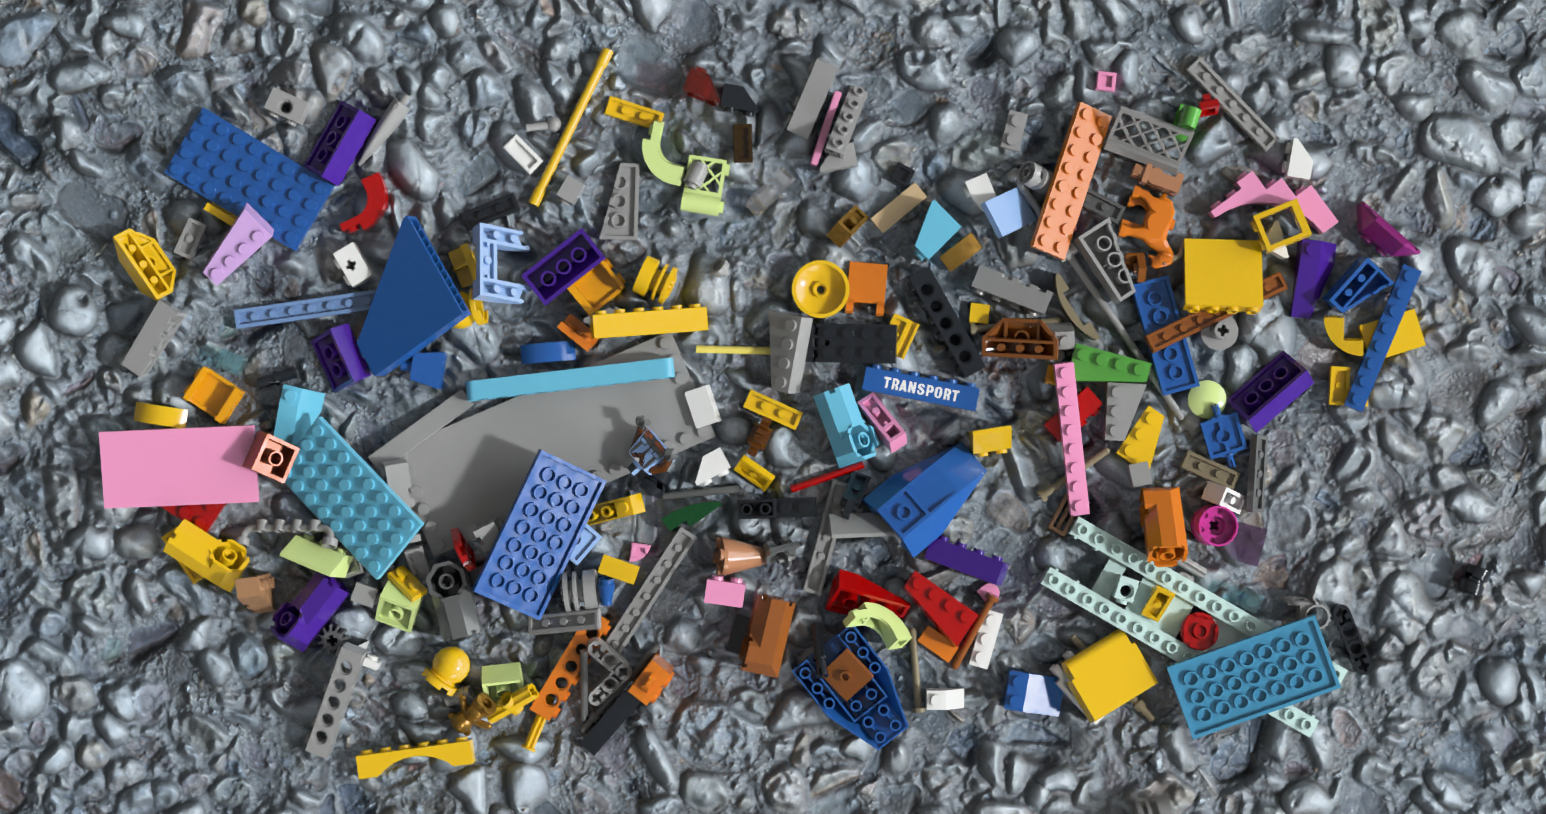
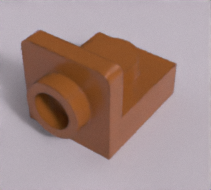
M1125 253L1124 262L1126 268L1133 270V275H1136L1137 282H1145L1147 270L1145 254Z

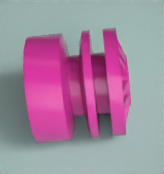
M1214 505L1203 506L1198 509L1192 516L1190 524L1191 532L1197 541L1205 545L1218 547L1233 541L1239 527L1237 517L1231 510ZM1210 522H1214V529H1209L1211 527Z

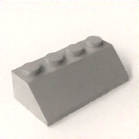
M833 509L832 513H827L828 536L830 538L897 536L878 513L875 515L871 510L870 512H863V509H858L857 512L852 511L848 520L841 517L843 509Z

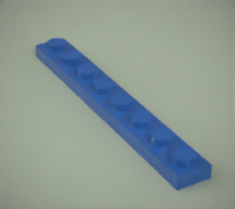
M1405 264L1401 266L1346 396L1344 406L1360 413L1363 412L1422 271Z

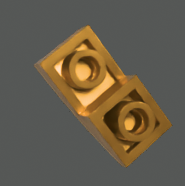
M970 232L942 253L939 258L951 272L977 253L983 246L974 234Z

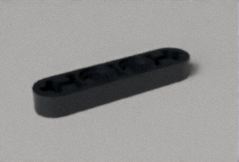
M1336 604L1331 609V615L1353 669L1358 674L1367 675L1371 672L1373 666L1352 614L1346 605ZM1338 608L1345 610L1343 617L1345 620L1349 619V621L1343 622L1341 616L1336 615L1339 612ZM1346 625H1350L1353 628V633L1350 636H1346L1343 633V628ZM1353 643L1360 645V651L1356 654H1353L1350 650ZM1354 657H1360L1363 663H1367L1364 671L1358 669L1361 663L1359 659L1354 660Z

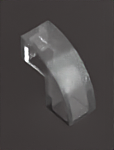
M781 166L750 197L745 206L759 218L785 192L795 178Z

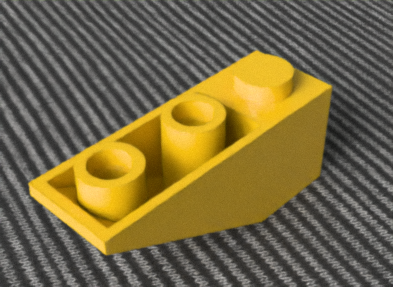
M641 493L596 504L587 524L590 526L645 512Z

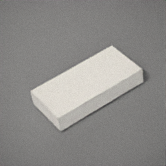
M517 134L503 146L530 175L544 162Z

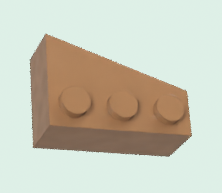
M271 573L235 579L237 599L243 605H247L248 609H252L253 614L276 611L273 593L275 580L274 577H271Z

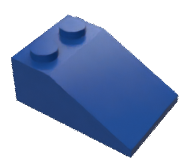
M1008 668L1002 707L1020 712L1059 716L1063 691L1055 684L1058 680L1055 676Z

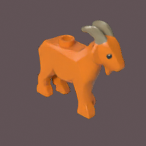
M1135 185L1126 207L1139 205L1147 212L1143 224H1136L1122 219L1118 237L1131 236L1138 238L1156 251L1157 255H1148L1152 260L1151 267L1154 269L1167 267L1178 262L1184 255V247L1181 246L1178 249V253L1174 255L1166 239L1168 231L1173 230L1176 221L1173 219L1175 213L1173 202L1167 198L1166 193L1156 198L1149 191Z

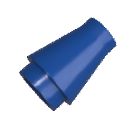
M612 577L598 578L597 588L601 606L612 605L616 584Z

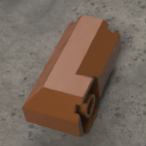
M756 593L746 632L748 638H743L740 648L739 659L742 660V664H738L740 670L778 678L795 602L790 600L787 602L784 601V598Z

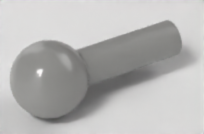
M551 117L547 122L525 124V130L530 132L548 129L551 132H557L562 124L559 118Z

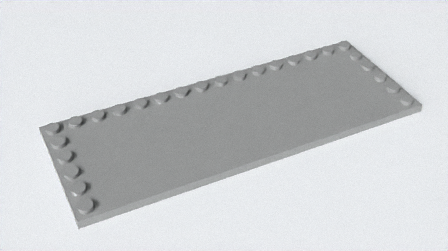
M672 333L662 334L587 367L673 358L674 378L517 396L440 429L404 455L402 458L408 462L412 488L408 490L413 494L415 502L413 509L415 514L425 523L421 528L433 556H438L455 548L450 531L455 527L460 530L466 541L470 542L477 539L473 531L478 526L498 517L499 521H505L539 449L594 474L608 483L631 473L627 466L634 461L629 450L636 433L637 425L635 420L638 416L644 415V420L649 419L651 421V424L646 426V428L653 431L667 448H674L672 454L679 453L716 437L711 424L701 428L695 427L685 392L696 388Z

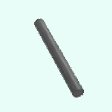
M739 485L664 492L663 500L740 493Z
M586 649L580 650L581 721L588 720V650Z

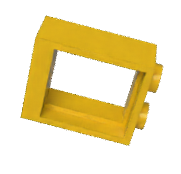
M1297 198L1254 215L1252 222H1250L1253 232H1257L1259 235V247L1261 250H1265L1266 254L1312 235ZM1290 208L1300 234L1270 245L1260 219Z

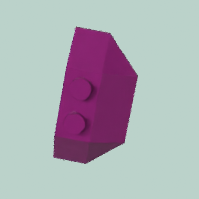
M1364 201L1356 205L1358 233L1361 235L1360 238L1368 245L1371 243L1380 256L1388 258L1420 254L1421 251Z

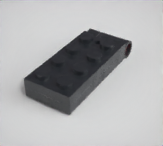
M812 323L805 362L897 364L898 325ZM829 340L830 344L826 346L825 342Z

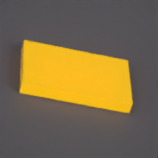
M1415 309L1404 312L1385 358L1426 345ZM1379 320L1358 326L1361 338H1364L1365 350Z

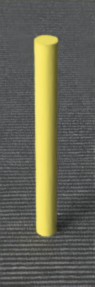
M696 345V353L770 355V347Z

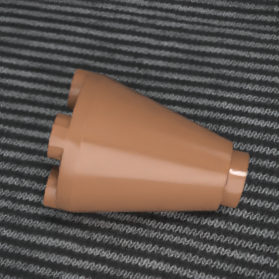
M716 537L715 546L717 552L713 553V564H717L716 575H728L765 564L763 559L766 554L762 547L725 537Z

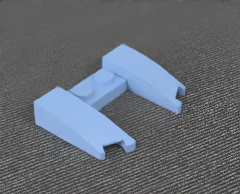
M478 223L473 227V246H476V280L473 281V300L505 304H522L524 302L519 298L522 292H529L530 286L497 280V250L530 251L529 245L522 246L518 236L523 234L522 231L485 223Z

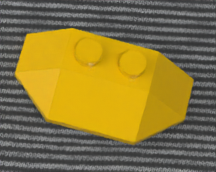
M130 228L113 236L118 259L141 293L158 301L173 292L176 269L154 238L135 232V230Z

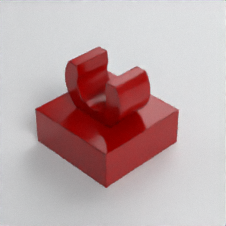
M1210 93L1202 94L1203 99H1201L1198 105V109L1202 111L1199 118L1218 114L1220 106L1218 99L1211 100Z

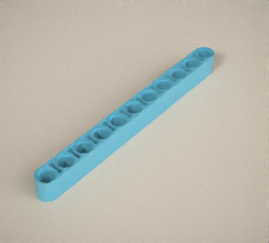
M662 358L467 381L465 384L467 401H480L674 378L675 372L673 358Z

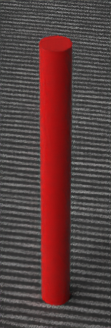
M860 461L793 484L790 488L792 493L865 467L863 462Z

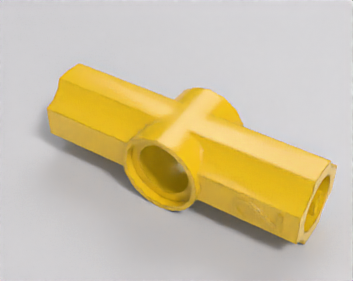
M530 683L514 693L509 691L503 693L496 703V712L491 716H487V720L493 724L509 714L515 716L520 714L526 704L539 698L536 686Z

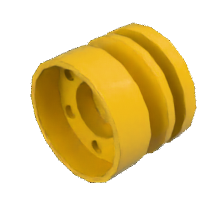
M648 255L639 271L632 292L644 297L650 290L652 291V301L655 300L657 294H660L658 303L663 305L675 286L678 268L673 267L669 274L667 273L669 264L666 263L663 269L659 270L660 260Z

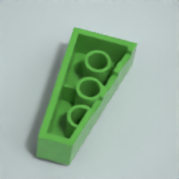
M1076 343L1072 357L1076 382L1146 383L1152 364Z

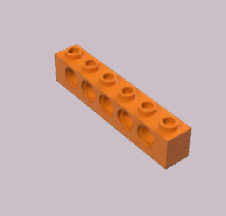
M601 616V629H596V637L599 638L602 635L606 636L611 628L608 625L610 620ZM587 630L575 633L539 692V698L535 699L530 707V710L548 721L551 718L555 719L561 710L558 708L561 701L566 702L571 694L568 691L572 684L576 686L580 679V654L577 652V646L584 644L587 647V642L591 639L587 636ZM593 645L592 648H593V649H594V648H597V649H598V648H599V645H597V646ZM568 661L576 662L577 669L575 671L567 669ZM559 677H564L567 680L566 687L561 688L557 685L556 681ZM548 694H554L557 697L555 704L547 702L546 697Z

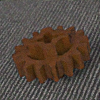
M763 416L760 424L755 422L746 442L750 444L747 454L756 457L759 449L764 451L773 431L769 428L772 419Z

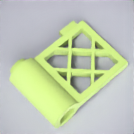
M689 155L687 171L693 160L703 163L708 162L707 171L713 178L703 183L701 188L696 190L689 189L684 184L680 211L719 216V213H723L724 202H721L724 178L725 176L729 177L730 165L727 164V160ZM713 164L722 165V171L717 175H714L709 169ZM715 180L719 185L718 193L710 192L706 186Z

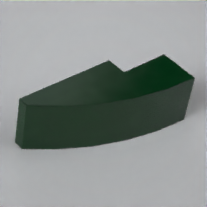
M708 501L685 506L663 517L662 521L669 531L684 521L691 527L720 507L722 503L720 501Z

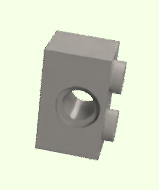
M273 87L264 108L269 110V115L277 119L279 116L286 118V123L296 127L297 124L303 126L312 105ZM291 104V110L288 113H284V105Z

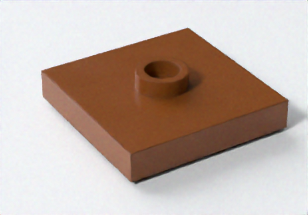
M848 648L827 666L829 676L825 678L823 675V678L846 701L874 677L870 670Z

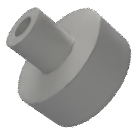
M720 257L711 264L710 272L715 277H727L730 274L728 270L730 264L723 257Z

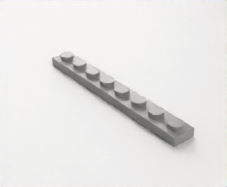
M680 527L606 640V643L619 654L622 653L696 540L697 536L683 527ZM607 655L604 660L612 662L615 656Z

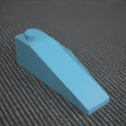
M284 384L278 407L274 437L296 446L320 415L325 393Z

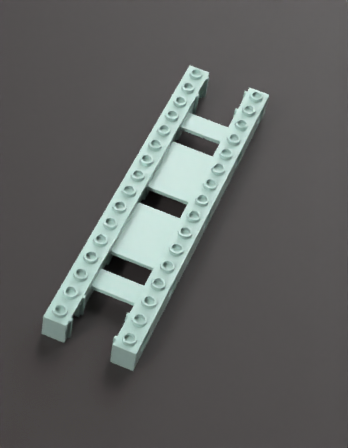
M1079 516L1075 517L1067 533L1071 534L1072 538H1078L1089 544L1093 550L1100 551L1110 557L1091 590L1079 584L1080 581L1072 580L1058 572L1059 569L1051 568L1050 566H1047L1039 580L1040 584L1177 662L1273 628L1172 569L1157 567L1153 561L1151 563L1148 562L1147 555ZM1129 567L1140 573L1143 578L1138 585L1133 603L1128 602L1125 609L1109 601V598L1113 593L1118 574L1123 575L1126 568ZM1157 585L1175 593L1173 600L1159 622L1141 615V610L1150 597L1152 587ZM1194 605L1209 613L1219 628L1217 642L1211 648L1204 651L1192 650L1181 641L1175 639L1180 631L1182 621L1189 615ZM1332 662L1341 684L1348 670ZM1294 705L1268 713L1308 737L1312 735L1319 720L1315 719L1314 715L1305 713L1294 707Z

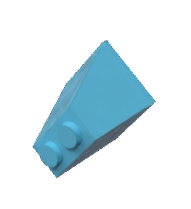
M935 200L929 205L913 247L915 250L913 254L921 262L923 260L927 262L961 228Z

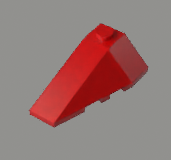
M839 569L832 581L825 610L848 615L851 610L858 609L864 602H871L888 608L899 618H904L911 607V603L856 573Z

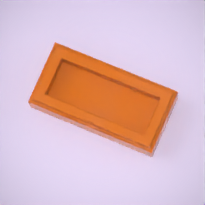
M929 625L926 626L917 639L918 642L948 663L960 648L959 646L953 648L942 634Z

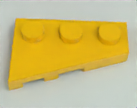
M1148 405L1125 438V441L1116 451V454L1131 464L1147 461L1150 470L1165 416Z

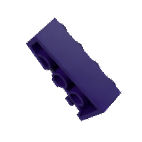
M942 535L928 546L925 559L1002 586L1009 564L1002 562L1003 558L993 554L991 557L984 555L985 551L974 548L973 551L966 549L967 545L958 541L955 544L948 542L949 538Z

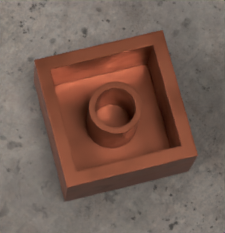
M258 431L242 466L274 481L285 483L300 448L268 433Z

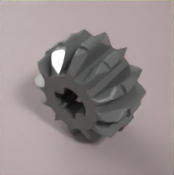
M333 623L329 624V629L323 627L322 631L324 633H318V637L322 638V640L317 641V644L324 645L320 650L324 651L327 649L326 655L328 656L332 651L335 656L338 647H342L346 643L345 640L350 639V635L344 636V633L347 632L346 628L340 631V624L334 627ZM330 638H337L336 645H334V642H330Z

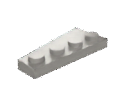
M620 163L599 240L638 241L639 163Z

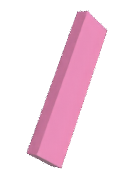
M834 91L810 162L811 166H818L842 96L841 92Z

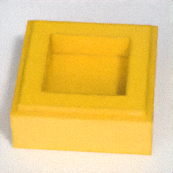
M971 303L969 322L988 324L990 305Z

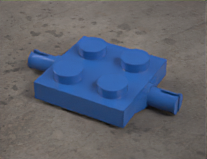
M1219 403L1212 404L1211 408L1214 416L1199 422L1209 459L1226 457L1228 468L1235 467L1233 455L1238 451L1248 449L1238 413L1234 411L1228 414H1221Z

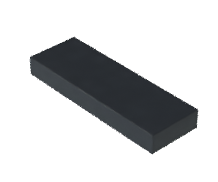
M513 192L460 214L469 232L478 223L489 224L517 213L521 209Z

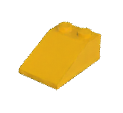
M1011 425L968 431L972 454H977V457L988 456V452L995 451L996 454L1007 453V449L1011 448Z

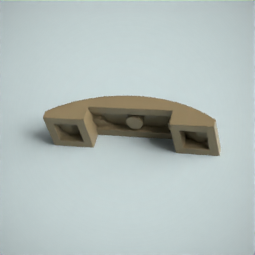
M1060 273L1054 275L1055 294L1067 319L1082 334L1092 340H1098L1100 336L1091 322L1083 325L1063 293L1069 288Z

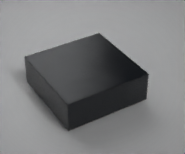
M898 162L890 180L907 188L915 170Z

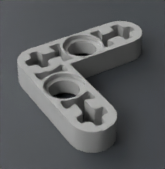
M593 637L587 642L588 653L608 669L588 690L589 702L592 705L598 706L604 703L632 675L631 664L601 638ZM599 645V648L602 651V653L600 654V651L597 648L593 649L592 646ZM607 655L615 656L612 662L604 660ZM620 668H623V669L626 668L627 671H626V672H625V671H621V672H620ZM608 679H613L615 684L608 687L605 685V682ZM593 694H600V697L593 698Z

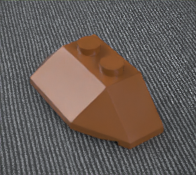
M1004 317L982 336V356L1058 360L1059 340L1042 319Z

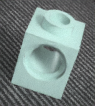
M1118 574L1112 597L1116 598L1115 602L1127 605V602L1133 603L1139 581ZM1124 585H1127L1130 589L1126 596H1122L1120 593V589Z

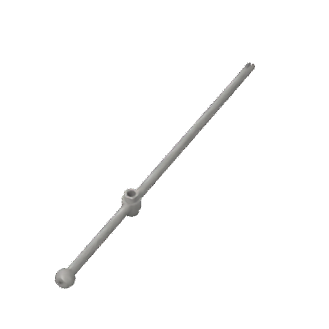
M1012 169L1007 173V179L1016 184L1039 217L1042 208L1029 189L1018 182L1017 175L1019 169ZM1070 243L1065 260L1061 261L1065 262L1068 259L1135 358L1147 362L1074 256L1079 251L1073 243ZM1151 367L1148 377L1161 394L1155 372ZM1170 394L1162 396L1179 420H1183L1184 414Z

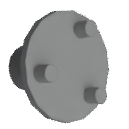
M1230 316L1201 330L1200 336L1208 348L1225 350L1236 342L1238 326L1236 321Z

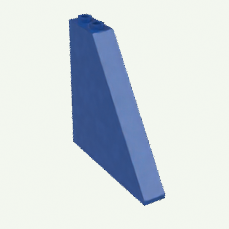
M406 215L403 218L357 341L359 352L367 361L368 368L374 376L387 375L471 314L415 216Z

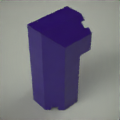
M316 572L295 600H291L292 603L284 602L276 610L272 617V620L275 621L274 626L271 625L270 630L276 638L304 652L350 595L351 591L342 582L336 581V577H329Z

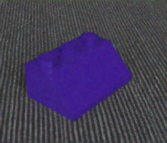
M348 323L331 328L311 341L334 393L371 376L368 365L359 352L353 331Z

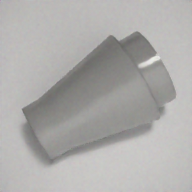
M463 685L456 690L453 696H445L444 700L447 707L460 705V695H465L467 704H470L474 700L472 688Z

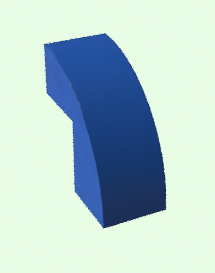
M575 341L520 345L522 364L576 360Z

